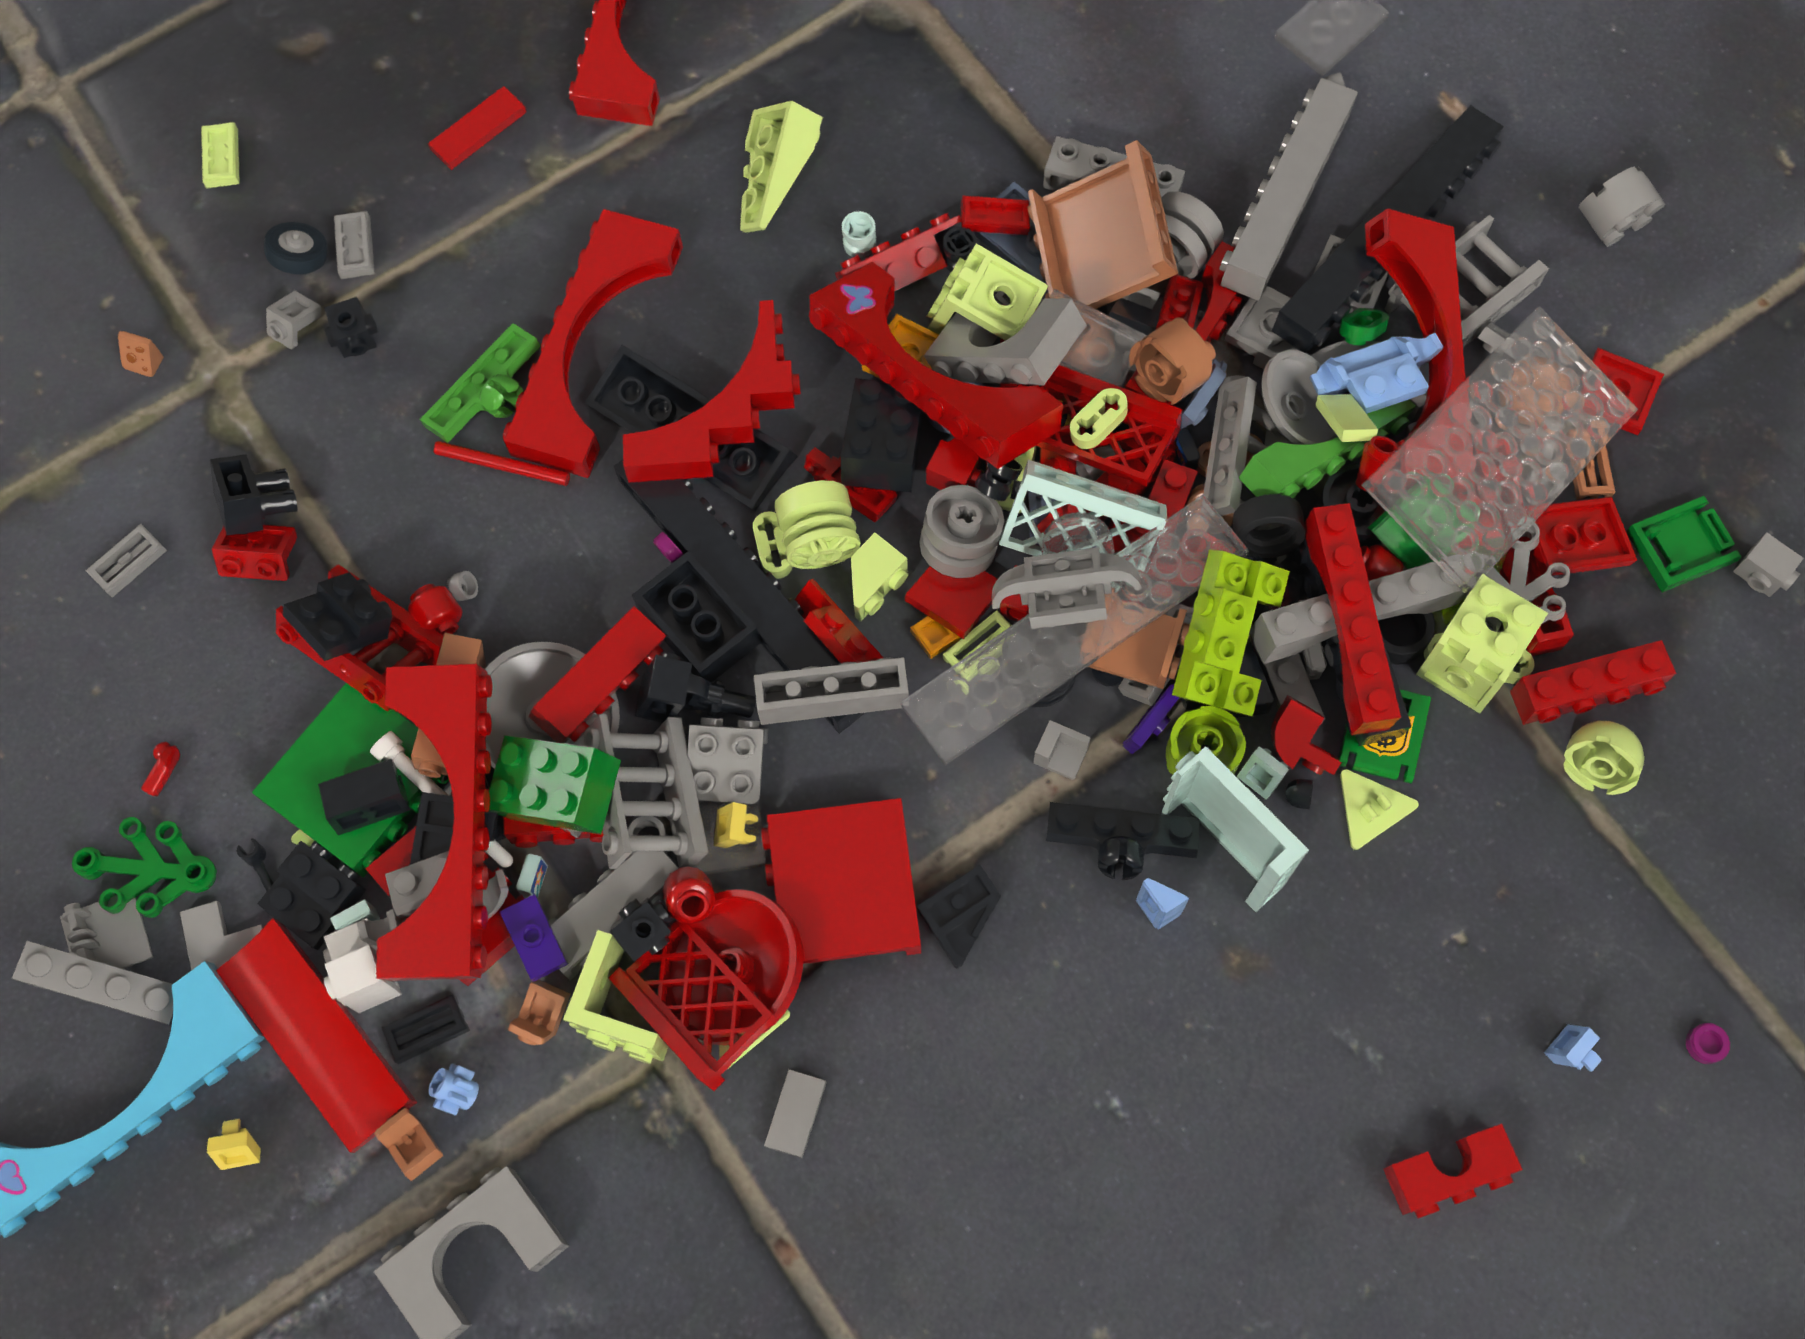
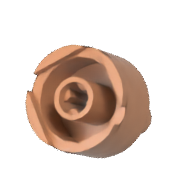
M1178 317L1173 321L1166 322L1135 343L1130 350L1129 362L1130 367L1135 364L1138 375L1134 378L1138 386L1148 397L1164 403L1168 401L1172 402L1171 404H1176L1209 380L1212 373V360L1215 359L1216 354L1213 346L1208 341H1203L1200 335L1188 325L1186 320Z

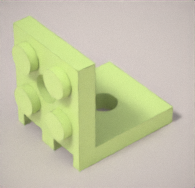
M976 243L966 260L958 259L946 279L939 296L927 314V317L932 319L927 329L940 334L953 313L957 312L1006 341L1025 326L1036 311L1049 285ZM1001 291L1007 294L1010 304L1000 305L994 299V292Z
M1481 574L1416 675L1476 712L1481 713L1507 680L1548 612ZM1495 617L1499 619L1504 625V631L1494 632L1490 630L1486 625V618Z
M597 930L563 1020L570 1022L569 1025L575 1028L577 1033L586 1035V1038L593 1041L592 1044L597 1047L614 1052L616 1046L623 1048V1051L629 1053V1057L651 1064L653 1058L663 1061L668 1045L658 1034L600 1015L612 984L608 977L618 968L624 950L612 934Z

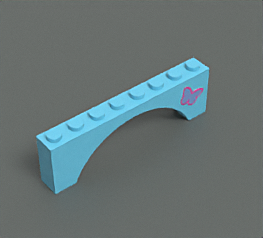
M202 962L171 985L173 1020L166 1050L149 1083L123 1112L101 1128L81 1138L56 1146L26 1148L0 1142V1235L6 1238L20 1230L26 1224L24 1220L26 1216L36 1209L38 1212H42L52 1206L61 1198L58 1192L69 1184H72L74 1187L87 1180L95 1173L92 1168L104 1158L110 1161L122 1154L129 1147L126 1143L138 1133L144 1136L162 1123L160 1116L171 1108L174 1111L183 1108L196 1097L193 1094L195 1090L205 1083L208 1086L215 1084L228 1074L226 1067L238 1058L241 1062L247 1060L261 1049L259 1043L265 1039L264 1035L216 972L218 968L214 963Z

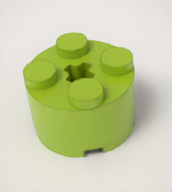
M1202 706L1199 709L1182 714L1175 722L1166 746V761L1169 772L1174 774L1177 771L1175 768L1177 763L1190 751L1197 755L1204 744L1209 746V750L1235 774L1246 749L1245 735H1243L1237 719L1228 711L1214 706Z

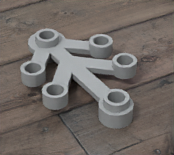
M1526 519L1516 521L1509 530V543L1515 549L1510 584L1493 567L1492 560L1487 556L1475 557L1470 565V573L1474 579L1478 580L1481 574H1484L1529 602L1552 587L1562 588L1566 586L1570 579V569L1564 563H1553L1548 567L1546 573L1526 585L1530 551L1537 547L1540 537L1538 525ZM1520 537H1528L1530 541L1521 542L1518 539ZM1479 565H1485L1488 567V569L1483 572L1478 571L1475 568ZM1554 572H1561L1565 576L1563 578L1556 579L1552 576V574ZM1550 595L1544 599L1543 605L1540 608L1548 612L1542 624L1547 620H1559L1565 615L1566 602L1562 597ZM1556 604L1560 606L1561 609L1558 611H1550L1547 607L1549 605ZM1495 617L1486 618V621L1493 627L1492 631H1504V625L1499 619Z

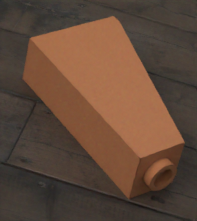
M445 633L436 665L478 664L483 669H486L482 640ZM418 728L411 754L414 769H417L422 775L439 778L441 774L448 775L434 745L424 732Z

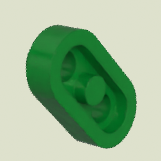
M1358 308L1342 318L1339 333L1345 337V341L1349 344L1365 345L1366 341H1372L1386 332L1389 315L1376 309Z

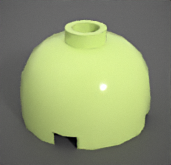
M1595 721L1584 725L1573 734L1564 754L1565 762L1563 764L1565 772L1584 789L1594 791L1593 785L1601 789H1608L1606 794L1616 795L1628 792L1637 785L1644 766V752L1638 737L1624 725L1612 721Z

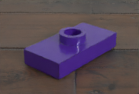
M1175 683L1169 685L1161 692L1153 706L1147 710L1123 741L1122 747L1131 754L1140 749L1152 733L1158 736L1171 719L1167 716V713L1180 698L1172 695Z
M535 894L500 911L526 971L533 982L568 965L566 957Z

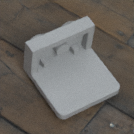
M701 717V724L689 725L687 756L690 758L698 800L754 804L759 801L763 744L768 743V728H759L760 721L737 720V726H723V719Z

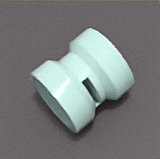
M863 211L849 213L842 222L843 247L846 253L852 257L859 255L860 258L868 257L872 254L870 249L876 246L875 221L872 216Z

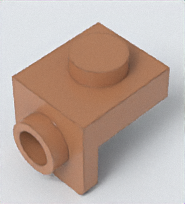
M541 980L532 981L519 1016L510 1022L508 1031L517 1034L518 1039L526 1044L543 1045L556 1035L571 994Z
M407 1108L402 1109L396 1115L389 1118L374 1133L377 1139L389 1150L403 1174L410 1181H413L444 1156L425 1126Z

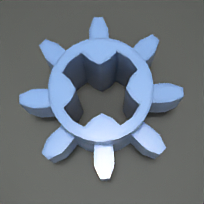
M453 1063L450 1065L449 1070L439 1069L433 1076L429 1086V1095L436 1098L433 1107L453 1115H457L459 1108L463 1110L469 1109L473 1105L479 1091L478 1083L471 1080L475 1072Z

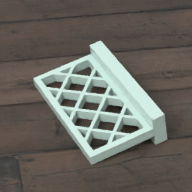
M1028 460L1021 484L1001 534L999 545L1032 556L1083 550L1096 544L1100 553L1108 554L1102 541L1120 534L1126 549L1113 555L1122 558L1131 556L1136 565L1135 568L1141 577L1159 532L1162 533L1167 522V508L1165 504ZM1030 491L1042 495L1047 505L1029 512L1023 501L1026 492ZM1066 504L1076 506L1081 516L1063 523L1056 509ZM1021 509L1023 515L1017 517L1019 510ZM1051 512L1058 526L1040 533L1033 519ZM1102 515L1112 518L1116 527L1097 534L1091 520ZM1028 522L1034 534L1033 537L1024 541L1010 537L1013 527ZM1085 523L1092 537L1074 544L1067 530ZM1135 527L1150 530L1145 541L1133 546L1125 533ZM1062 533L1069 547L1058 552L1048 549L1044 540ZM1141 551V554L1138 558L1136 553ZM1114 581L1115 583L1133 588L1128 582Z

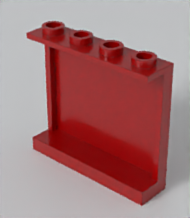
M902 798L767 815L768 827L761 828L763 849L771 851L772 860L771 864H765L767 886H774L776 900L772 901L780 905L790 915L799 931L803 947V964L906 951V955L921 954Z

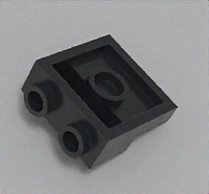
M350 572L318 582L316 594L284 604L282 614L324 661L387 639L392 620L390 606L385 601L377 602L371 595V589L366 580H356Z
M300 841L276 870L281 875L257 904L279 922L283 923L285 927L309 946L319 950L325 942L324 936L331 934L335 930L330 918L355 905L366 889L356 882L360 877L359 874L344 863H341L339 867L328 860L333 854L316 841L311 845Z

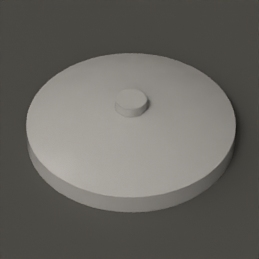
M531 642L505 651L486 667L485 670L491 676L493 685L492 696L487 698V712L491 715L492 730L490 735H486V750L490 753L491 766L494 769L504 735L555 742L528 716L533 706L585 655L584 653L560 643ZM615 692L611 696L615 702L604 713V715H607L610 733H617L619 728V704ZM594 713L586 723L590 726L598 715ZM584 734L575 743L569 739L565 744L584 746Z

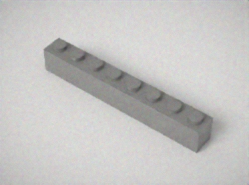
M1324 78L1320 79L1315 90L1309 88L1301 107L1305 110L1304 112L1297 111L1290 128L1294 132L1293 134L1286 133L1280 146L1279 152L1282 153V156L1278 157L1275 155L1267 174L1271 176L1270 180L1263 179L1256 194V198L1259 199L1258 204L1251 202L1244 218V222L1247 225L1245 228L1239 226L1232 242V246L1235 247L1234 251L1227 250L1219 268V270L1224 271L1220 286L1255 300H1260L1350 116L1358 91Z

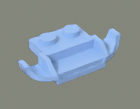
M1436 333L1430 334L1426 338L1391 337L1389 340L1339 357L1329 358L1320 366L1315 374L1310 375V380L1317 395H1338L1350 392L1365 413L1368 414L1425 394L1429 385L1418 367L1433 359L1444 346Z

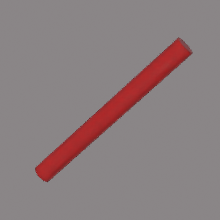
M436 441L434 445V454L563 486H567L570 480L569 472L441 441Z

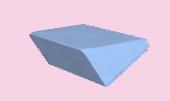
M1150 878L1143 881L1136 898V902L1155 929L1157 928L1158 930L1179 917L1189 900L1184 894Z

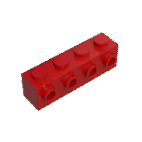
M633 606L533 706L528 717L555 742L565 744L571 739L575 743L590 727L586 721L594 713L598 716L599 714H604L615 702L611 696L619 688L626 691L640 676L636 670L644 662L649 666L655 655L663 653L664 650L660 645L666 635Z
M1660 640L1524 676L1512 688L1510 693L1523 725L1536 721L1543 724L1554 721L1566 713L1574 712L1575 714L1588 712L1594 709L1596 705L1608 702L1610 705L1619 704L1641 693H1644L1645 696L1656 694L1666 689L1665 684L1676 672L1664 643Z

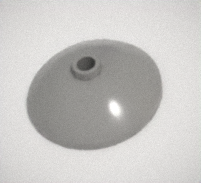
M1285 350L1267 362L1262 376L1263 402L1272 423L1293 444H1316L1338 437L1316 407L1318 395L1310 380V375L1315 374L1322 364L1304 352Z

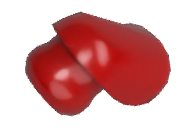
M160 742L155 746L153 756L157 761L141 786L144 792L157 797L180 759V752L177 746H171L168 742Z

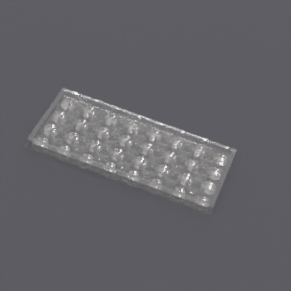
M1539 306L1508 335L1362 486L1449 578L1466 593L1479 583L1638 409Z

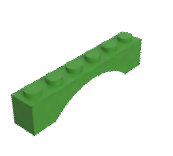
M1409 399L1368 413L1367 415L1378 428L1377 436L1388 437L1391 433L1396 436L1408 426L1410 420L1407 417L1416 406ZM1336 437L1332 440L1316 444L1275 442L1253 455L1239 476V479L1256 497L1266 494H1280L1294 498L1303 487L1307 490L1314 487L1324 474L1327 473L1329 476L1335 474L1347 460L1354 462L1362 456L1365 443L1369 441L1342 442Z

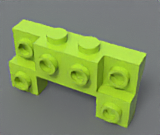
M1209 550L1198 596L1194 601V611L1190 627L1184 640V650L1172 692L1173 696L1234 713L1253 716L1262 680L1240 674V667L1257 603L1281 607L1290 571L1262 561H1252L1225 551Z

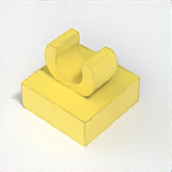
M735 802L717 809L713 846L727 849L737 844L746 845L756 841V836L748 835L745 833L744 828L745 824L752 825L758 822V817L754 814H746L747 805Z
M240 1119L223 1121L222 1136L208 1138L207 1153L220 1170L260 1163L261 1148L246 1128L240 1129Z

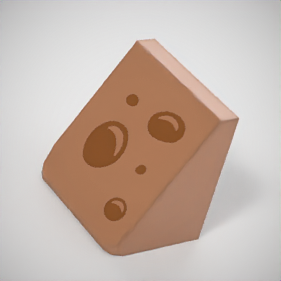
M120 331L118 340L123 368L153 377L164 358L162 353L151 339Z

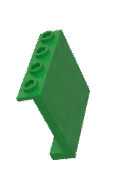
M345 683L252 793L364 878L368 873L365 868L380 857L392 843L398 842L408 830V823L419 813L422 791L396 767L398 775L402 777L411 810L338 836L325 817L318 784L380 763L370 753V750L389 731H392L403 741L401 746L405 748L404 754L411 759L418 727L393 709L387 712L376 703L369 702L359 691ZM441 774L439 778L430 777L438 786L449 781L448 775Z

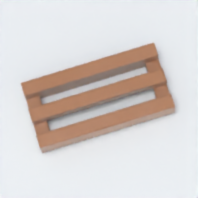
M1603 428L1567 431L1564 439L1576 500L1584 499L1585 496H1590V499L1598 498L1600 495L1612 497L1615 494V487ZM1588 438H1593L1602 486L1597 484L1595 464ZM1577 439H1579L1588 487H1586Z

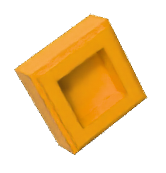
M928 616L910 627V632L930 659L960 641L958 635Z

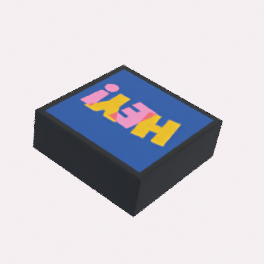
M1186 427L1180 429L1175 439L1176 459L1178 464L1197 470L1200 454L1189 429L1187 430Z

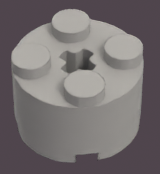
M1633 166L1603 184L1604 188L1597 196L1594 192L1589 194L1580 203L1579 209L1600 240L1608 247L1619 241L1625 235L1623 231L1632 227L1634 231H1637L1651 222L1653 219L1651 215L1662 209L1665 203L1641 168Z

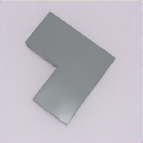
M218 901L180 912L191 970L204 961L214 963L219 968L264 928L263 925H257L228 935L222 905Z

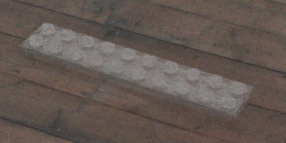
M1201 495L1116 554L1132 563L1138 570L1142 589L1134 590L1133 586L1125 581L1111 582L1112 593L1104 594L1107 619L1031 629L1028 614L901 701V707L943 764L947 765L1199 590L1209 550L1225 551L1243 558L1248 555L1249 550L1208 499Z

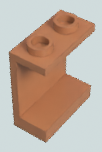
M1111 588V594H1104L1107 619L1089 622L1080 649L1079 665L1164 689L1166 679L1175 678L1180 658L1175 657L1174 652L1177 644L1184 646V640L1190 624L1184 623L1187 610L1180 608L1177 618L1113 600L1115 589Z

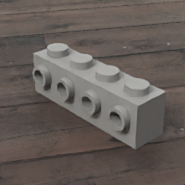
M1056 136L1045 166L1043 188L1057 191L1126 159L1127 155L1114 152L1106 147H1095L1081 143L1076 139H1065ZM1153 162L1161 197L1167 192H1181L1185 171L1169 164L1162 165Z
M886 657L876 661L859 663L845 662L826 667L810 666L800 670L769 671L764 674L754 675L757 712L761 725L909 707L904 657Z

